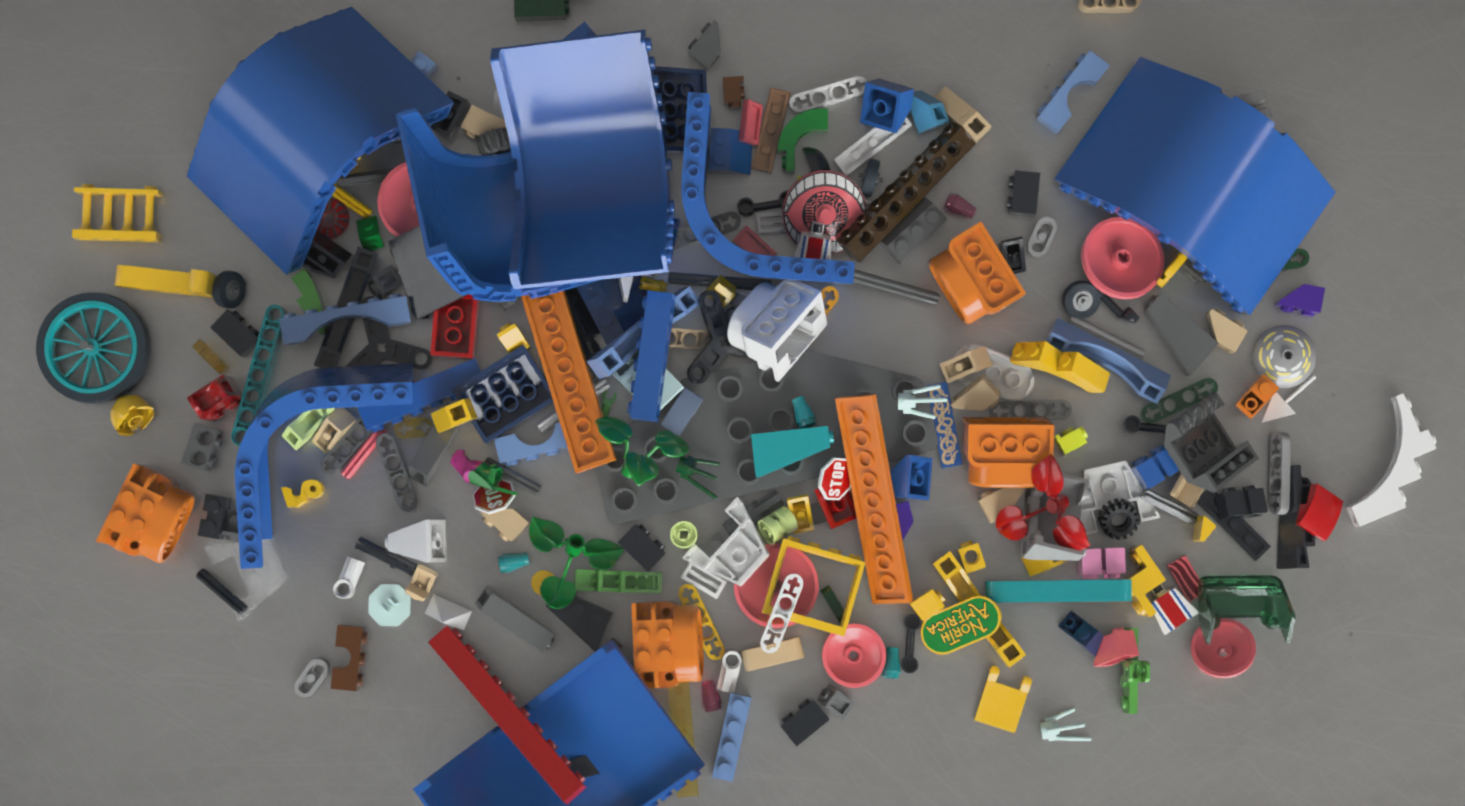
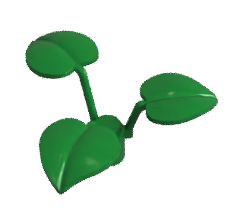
M602 417L595 420L600 434L607 441L615 444L625 442V454L623 456L625 462L621 468V473L625 477L633 479L637 486L658 475L659 466L650 458L657 449L661 448L662 453L668 457L683 456L690 449L683 438L671 431L663 430L655 436V441L658 444L644 457L643 454L639 455L635 452H629L630 441L628 438L632 436L633 431L626 422L615 417Z
M535 516L532 517L529 525L530 541L539 551L550 552L553 547L558 549L566 545L565 552L569 558L561 579L556 576H549L542 581L540 586L542 598L553 609L566 607L575 597L576 588L574 583L564 581L573 557H577L583 552L584 556H589L588 562L593 568L607 570L615 565L624 551V548L620 545L604 539H591L585 544L584 538L579 534H572L563 541L564 531L557 523L539 519Z

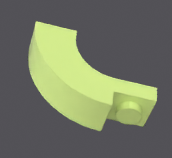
M337 408L303 412L287 426L282 437L295 450H298L317 433L326 417Z

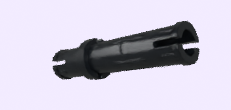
M362 536L358 539L365 546L356 543L355 549L389 564L392 569L397 568L410 576L414 574V571L407 567L409 566L416 570L417 563H413L399 554L389 552L387 549L372 543Z

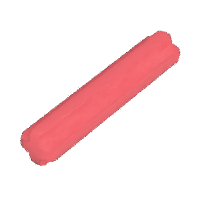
M385 428L376 433H371L341 470V474L345 478L350 479L376 447L377 437L382 433H387Z

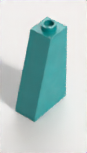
M828 426L751 434L756 478L762 477L830 448V443H834L833 430H828Z

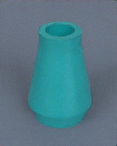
M800 396L793 399L792 404L796 425H799L800 429L815 425L816 416L806 403L804 397Z
M527 552L502 553V556L497 557L501 573L506 572L508 574L525 565H529Z
M887 647L882 677L899 679V674H901L899 648Z

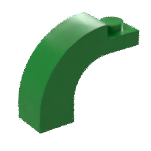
M828 108L804 111L791 119L783 129L779 138L777 154H786V156H782V169H786V175H794L795 146L797 142L807 134L828 132Z

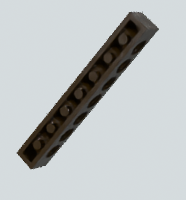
M953 122L947 125L942 133L932 140L921 154L915 157L913 163L907 169H904L899 174V177L892 184L888 185L877 199L871 202L870 207L860 214L848 229L841 233V236L836 241L850 258L860 263L972 149L976 143L963 126Z

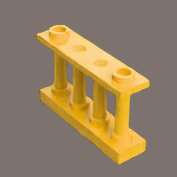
M81 184V187H74V192L83 195L82 226H79V229H72V238L91 241L161 242V234L153 228L154 197H163V192L157 190V187L144 186V189L94 188L92 184ZM92 195H104L103 226L100 227V230H92L90 226ZM113 195L125 196L124 225L121 227V230H113V227H111ZM133 196H146L145 224L142 231H134V228H132Z

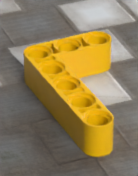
M117 265L114 286L213 298L212 287L217 275L196 269H191L189 273Z

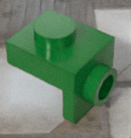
M376 215L356 220L362 248L371 251L384 247Z

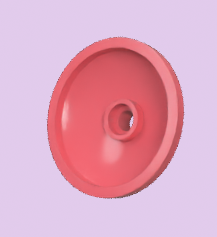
M1219 618L1210 620L1197 629L1191 641V654L1195 664L1206 674L1217 678H1231L1240 675L1251 666L1256 655V643L1252 633L1245 625L1233 619ZM1222 652L1227 653L1226 656H1221L1220 654Z
M852 623L848 624L845 637L833 633L828 636L822 650V661L826 672L835 682L845 687L858 688L872 683L879 677L885 666L886 650L882 639L873 629L862 624ZM851 651L857 652L855 659L850 658L849 654Z

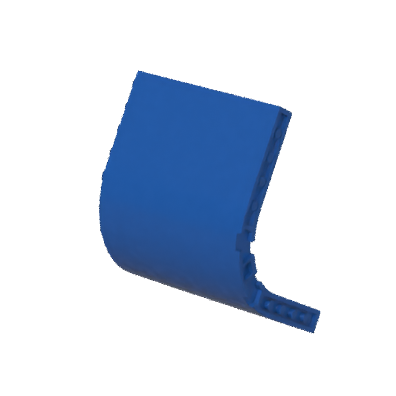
M353 7L341 9L333 14L325 15L314 21L311 20L303 25L295 26L285 32L277 33L246 59L238 62L236 69L224 82L215 98L209 104L210 108L204 119V125L199 134V140L194 149L192 161L189 164L187 177L288 275L302 268L326 205L337 188L334 184L340 176L346 177L358 164L356 160L364 153L369 155L383 145L401 138L396 114L407 108H417L427 123L431 125L447 118L454 102Z
M646 30L492 48L490 63L507 128L512 158H517V171H514L516 191L519 192L520 201H516V221L509 266V276L513 290L669 272V263L673 262L671 250H673L672 237H674L672 225H674L673 213L675 212L674 200H671L669 171H672L673 167L671 158L667 156L663 125L666 124V114L660 108V106H663L662 94L657 92L659 78L658 75H654L653 69H656L655 57L650 56L652 41L651 37L647 38Z
M1142 57L1137 60L1054 178L1060 184L1059 189L1064 193L1070 194L1071 192L1082 201L1087 199L1095 207L1100 205L1111 214L1116 212L1125 220L1131 219L1157 234V238L1167 245L1170 243L1194 263L1192 266L1203 273L1202 277L1213 284L1211 287L1222 294L1221 298L1231 304V309L1239 314L1244 312L1249 315L1256 308L1336 193L1297 143L1287 133H1280L1273 128L1275 123L1257 109L1235 95L1232 99L1224 95L1222 88Z
M688 92L681 194L685 215L690 228L704 249L721 264L748 276L853 284L855 263L852 261L755 254L739 248L720 233L710 218L705 198L711 120L710 94Z
M407 108L396 114L426 257L454 291L463 296L470 294L475 300L505 302L515 301L516 297L529 295L530 299L547 296L598 281L513 290L509 276V266L516 221V201H520L519 192L516 191L514 171H517V158H512L511 150L496 155H471L452 151L441 143L417 108Z
M413 363L312 369L285 380L264 399L242 439L235 464V491L241 569L262 568L264 565L262 540L273 538L268 444L269 438L274 431L288 419L310 410L412 404Z
M611 640L523 706L531 715L528 718L531 723L537 722L544 730L542 733L543 737L546 740L550 738L557 745L558 748L555 751L560 756L564 754L571 760L587 755L600 773L585 778L586 780L583 783L587 788L569 804H565L499 726H496L414 787L413 790L425 806H656L658 799L664 801L673 794L671 790L675 789L677 792L687 784L685 782L687 779L693 781L700 776L699 770L705 764L615 642Z

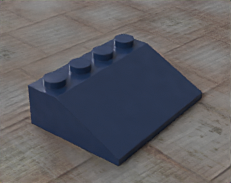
M656 66V69H653L654 75H658L659 78L657 92L662 94L663 106H660V108L666 114V124L663 125L667 154H684L688 92L707 93L706 70Z
M641 275L633 276L627 303L623 302L618 278L598 280L577 287L606 345L633 326L641 317H644L645 309H643L642 303L643 297L647 296L648 291L639 289V285H642L640 283Z
M524 345L452 389L458 401L470 398L478 417L471 420L485 444H489L495 438L502 436L554 403L547 380Z

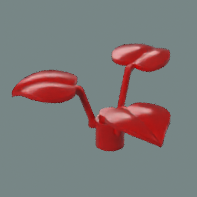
M1051 454L1035 465L1031 472V480L1034 487L1038 491H1046V495L1051 497L1047 500L1046 506L1023 516L1020 507L1016 505L1006 506L996 517V529L1010 540L1017 541L1023 539L1028 532V524L1025 520L1048 510L1052 514L1059 513L1056 519L1058 526L1053 530V537L1056 543L1062 547L1083 550L1090 546L1083 523L1074 515L1062 517L1066 513L1065 509L1069 506V499L1066 495L1060 493L1064 486V479L1058 462Z

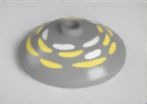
M1280 325L1272 327L1261 334L1254 345L1252 360L1258 375L1265 374L1279 388H1291L1300 385L1311 375L1316 363V351L1313 342L1305 332L1293 326ZM1285 352L1291 354L1290 359L1284 357Z

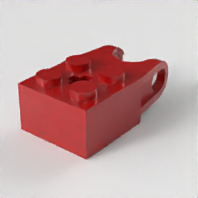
M222 374L188 396L187 400L200 419L213 420L215 422L224 416L223 412L229 408L234 410L239 407L242 392L232 377Z

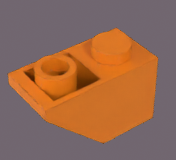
M1265 374L1259 375L1243 392L1235 406L1249 419H1252L1280 388Z

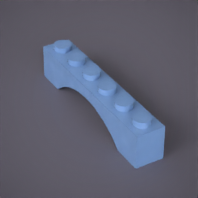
M690 286L678 289L673 293L676 296L672 324L698 306V298ZM640 320L587 361L599 379L610 376L637 351V340L641 338L642 330L639 328Z
M401 294L389 295V299L380 300V297L368 299V303L359 304V301L347 303V307L338 308V305L325 307L326 311L317 312V309L304 311V315L296 316V313L285 314L282 319H279L284 346L306 343L322 327L344 318H368L389 327L409 324L411 319L406 296L401 297Z
M1057 318L1049 331L1046 342L1061 352H1079L1088 359L1109 368L1122 377L1138 395L1155 404L1158 403L1166 391L1170 374L1060 318Z

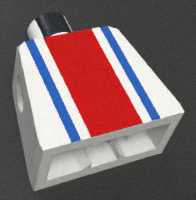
M813 221L811 232H801L793 257L831 260V236L823 234L824 223Z
M1161 583L1151 590L1156 598L1150 603L1157 612L1154 615L1164 635L1199 613L1198 609L1175 586L1166 590Z

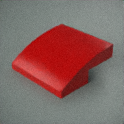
M1318 483L1311 484L1307 504H1300L1296 524L1320 540L1326 541L1338 521L1344 501Z

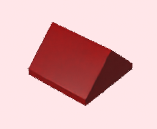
M819 488L814 490L830 530L857 518L854 500L850 491L840 500H826Z

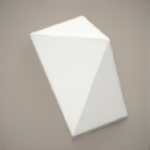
M433 594L425 614L441 623L464 630L472 610Z

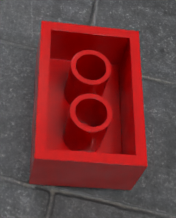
M469 294L434 311L431 356L468 360L476 357L480 300L473 299V296Z

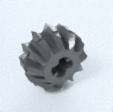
M498 128L486 131L476 140L481 155L503 154L511 150L507 129Z

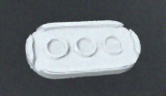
M978 344L964 346L954 357L984 346ZM987 347L986 349L993 366L958 379L962 384L968 386L984 373L1000 391L999 398L1006 401L1022 400L1030 394L1034 386V376L1029 367L1014 365L1009 362L1010 356Z

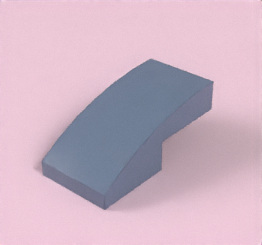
M686 387L661 425L675 435L680 436L704 398Z

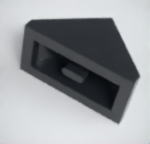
M1020 236L1001 241L998 244L999 250L1013 273L1025 272L1026 263L1023 237Z

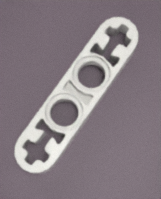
M856 76L795 94L790 98L789 107L793 113L800 114L807 110L819 109L864 95L865 82L867 80L862 76ZM856 81H859L860 84H864V86L862 87V91H858V89L855 88L850 91L851 95H848V88L846 84L849 83V88L854 87ZM835 87H842L845 94L840 98L835 97L833 89ZM818 92L822 93L825 97V100L819 104L813 101V95ZM809 95V102L812 106L808 107V103L802 104L801 109L793 106L796 99L803 102L807 100L806 96Z
M789 574L783 582L760 641L761 648L766 653H774L780 646L803 588V579L798 574ZM794 577L798 578L797 582L800 583L799 587H794L792 593H797L795 598L790 594L783 593L784 589L789 591L790 584L787 582L789 579L793 580ZM783 597H788L792 601V606L787 610L782 609L779 604ZM775 617L782 618L784 620L783 628L779 630L774 629L771 624L772 620ZM768 629L774 633H781L779 638L777 636L774 637L773 642L776 646L771 647L770 650L766 649V644L764 643V640H769L771 634H767Z

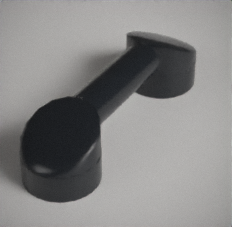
M788 191L782 192L778 200L754 203L747 197L742 198L737 204L738 211L741 215L749 217L757 211L775 208L782 209L783 201Z
M1098 290L1101 301L1118 319L1135 324L1140 319L1130 307L1123 311L1108 295Z
M1134 415L1128 416L1123 422L1125 431L1130 434H1134L1137 431L1165 434L1167 424L1141 423L1140 419Z
M908 614L903 621V625L907 629L905 657L901 660V668L906 673H914L918 669V661L914 658L915 630L921 626V619L916 614Z

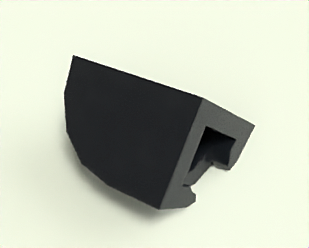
M812 147L802 148L810 173L818 170L831 171L828 160L821 151Z

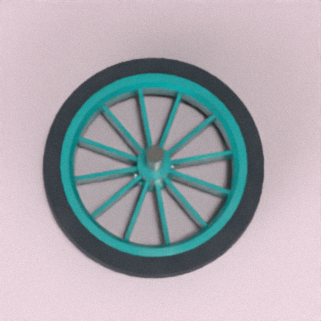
M81 293L61 301L45 317L37 335L36 355L43 376L59 393L81 403H104L125 395L140 381L150 358V338L146 325L140 315L125 301L105 293ZM100 309L94 335L92 336L85 310ZM105 310L118 316L99 337ZM79 312L88 339L67 322ZM123 321L129 334L104 342L111 332ZM64 324L83 340L80 344L57 339ZM131 338V355L107 350L108 345ZM56 341L80 346L82 350L56 358ZM106 352L130 357L123 372L104 356ZM85 353L66 374L62 372L58 361ZM88 358L82 386L69 378ZM100 358L120 374L108 384ZM93 360H95L102 386L87 387Z

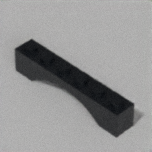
M359 246L357 247L337 302L338 308L347 307V303L359 301L360 304L378 253ZM344 318L329 324L314 366L319 368L337 366L354 318Z

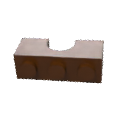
M337 625L335 646L346 648L351 654V660L346 667H333L331 689L358 691L360 687H363L364 674H361L362 665L365 666L366 653H363L364 644L368 643L369 632H366V627Z

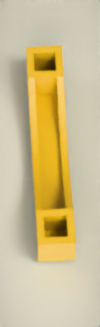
M947 551L931 563L959 602L981 595L950 551ZM1001 622L998 630L986 638L1007 667H1011L1026 656L1014 637Z

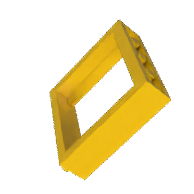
M788 536L787 539L783 538L762 613L771 615L774 608L770 605L787 546L857 567L840 626L797 613H792L790 618L792 622L845 637L866 562L861 561V556L851 553L849 557L843 556L840 550L829 547V550L825 551L820 549V544L808 542V545L800 543L799 538Z

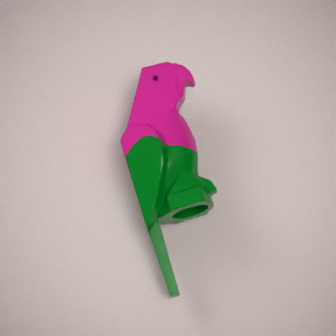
M457 450L452 455L450 464L459 472L466 483L518 495V492L497 486L501 482L504 471L498 467V464L488 466L478 460H469L464 454L465 450Z

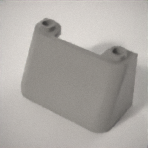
M1062 473L1064 486L1060 493L1066 495L1069 499V506L1065 509L1066 513L1062 517L1074 515L1080 519L1081 505L1085 500L1089 499L1091 489L1088 488L1089 480ZM1035 487L1026 489L1024 516L1046 506L1047 500L1051 498L1046 495V491H1038ZM1046 510L1025 520L1028 524V532L1021 541L1022 558L1029 560L1079 561L1082 557H1085L1087 548L1074 550L1059 546L1053 537V530L1058 526L1056 519L1059 513L1052 514Z

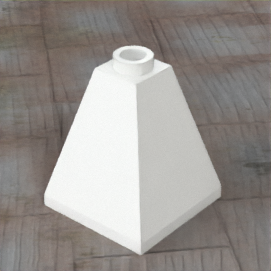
M423 520L389 533L385 538V547L389 552L423 562H447L446 520Z

